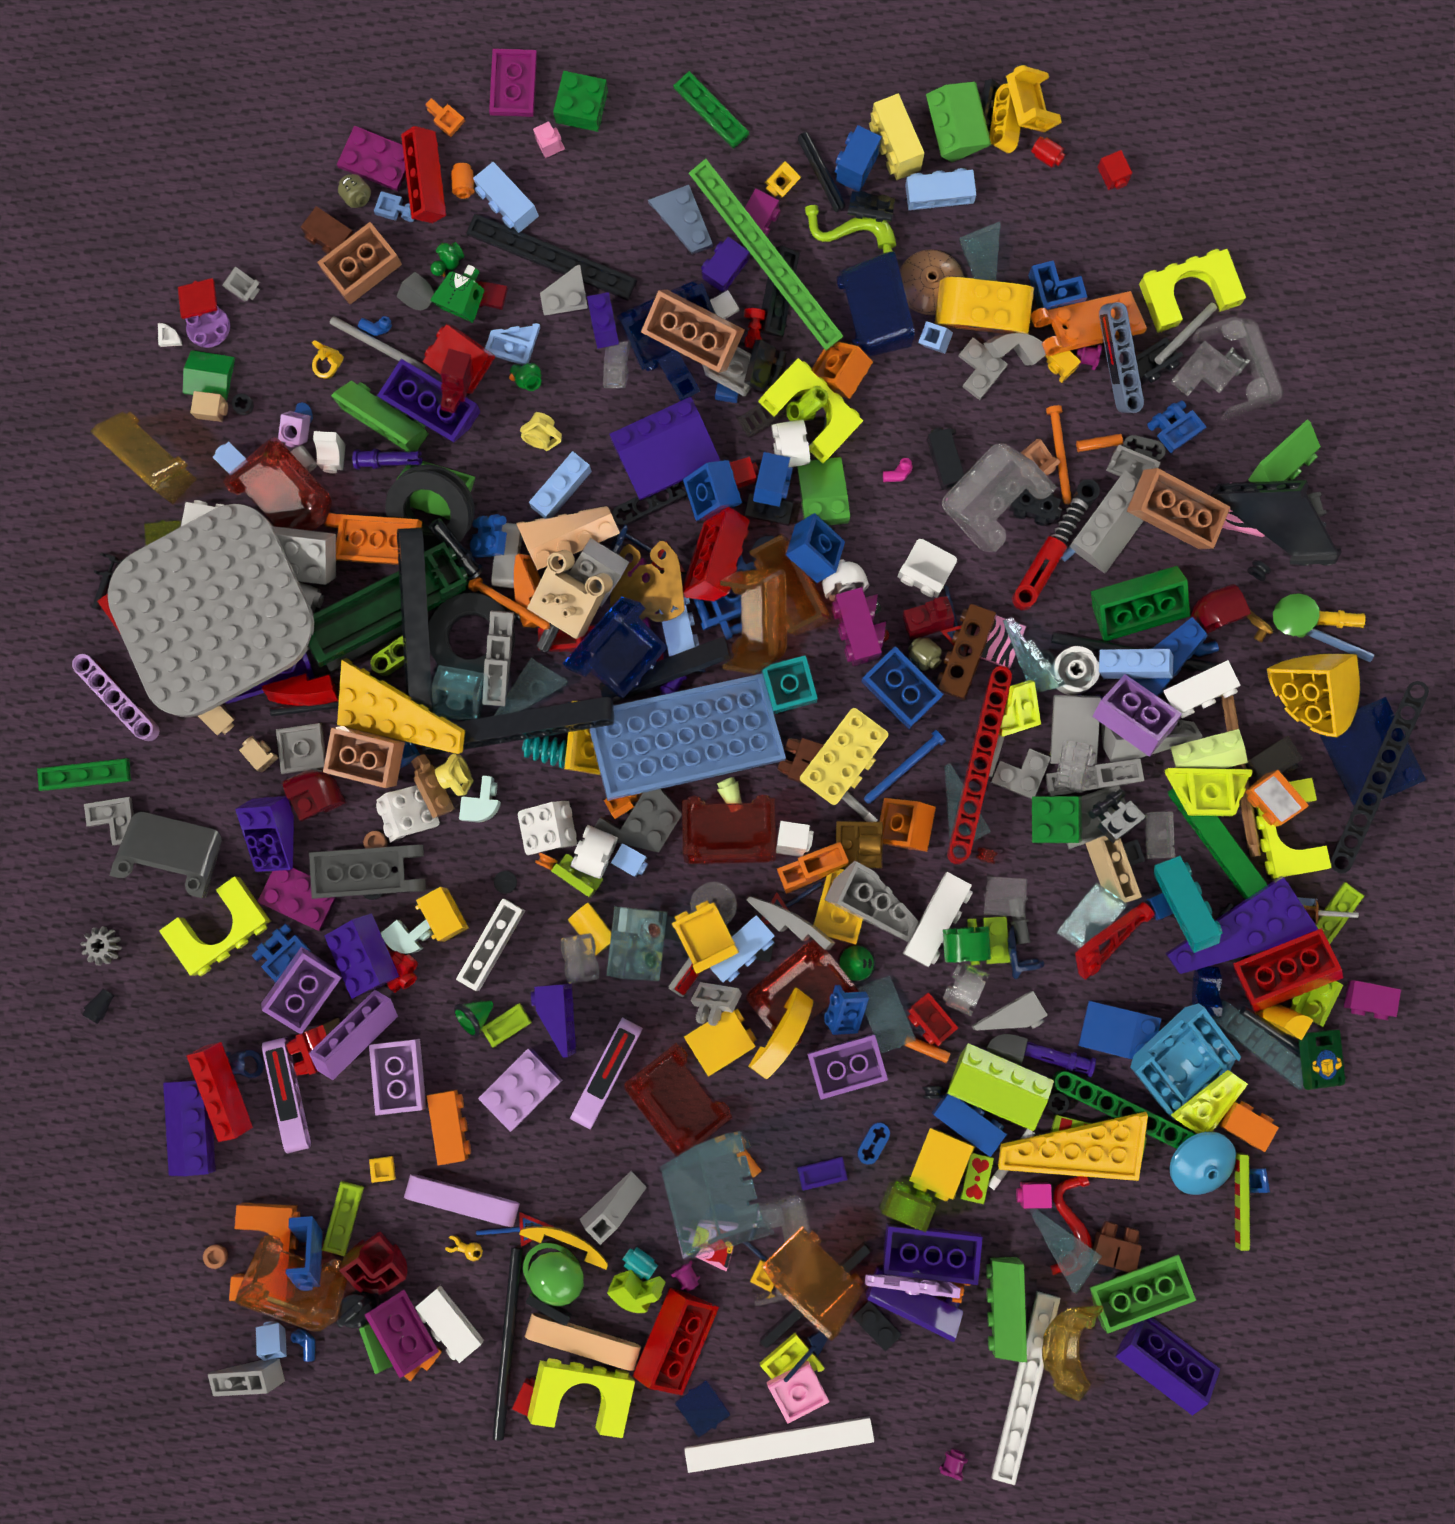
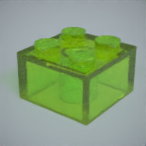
M896 1180L895 1184L889 1182L879 1207L881 1213L926 1232L937 1206L932 1200L933 1197L921 1190H917V1193L912 1192L909 1185Z

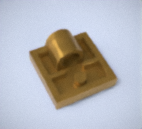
M837 821L836 843L841 842L849 864L842 868H847L854 861L868 868H882L883 822Z

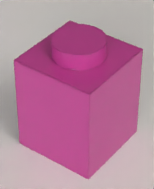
M1020 1182V1188H1016L1017 1202H1021V1206L1024 1209L1052 1208L1051 1184L1049 1182Z

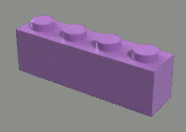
M374 990L310 1051L309 1055L317 1071L334 1080L398 1017L391 999Z

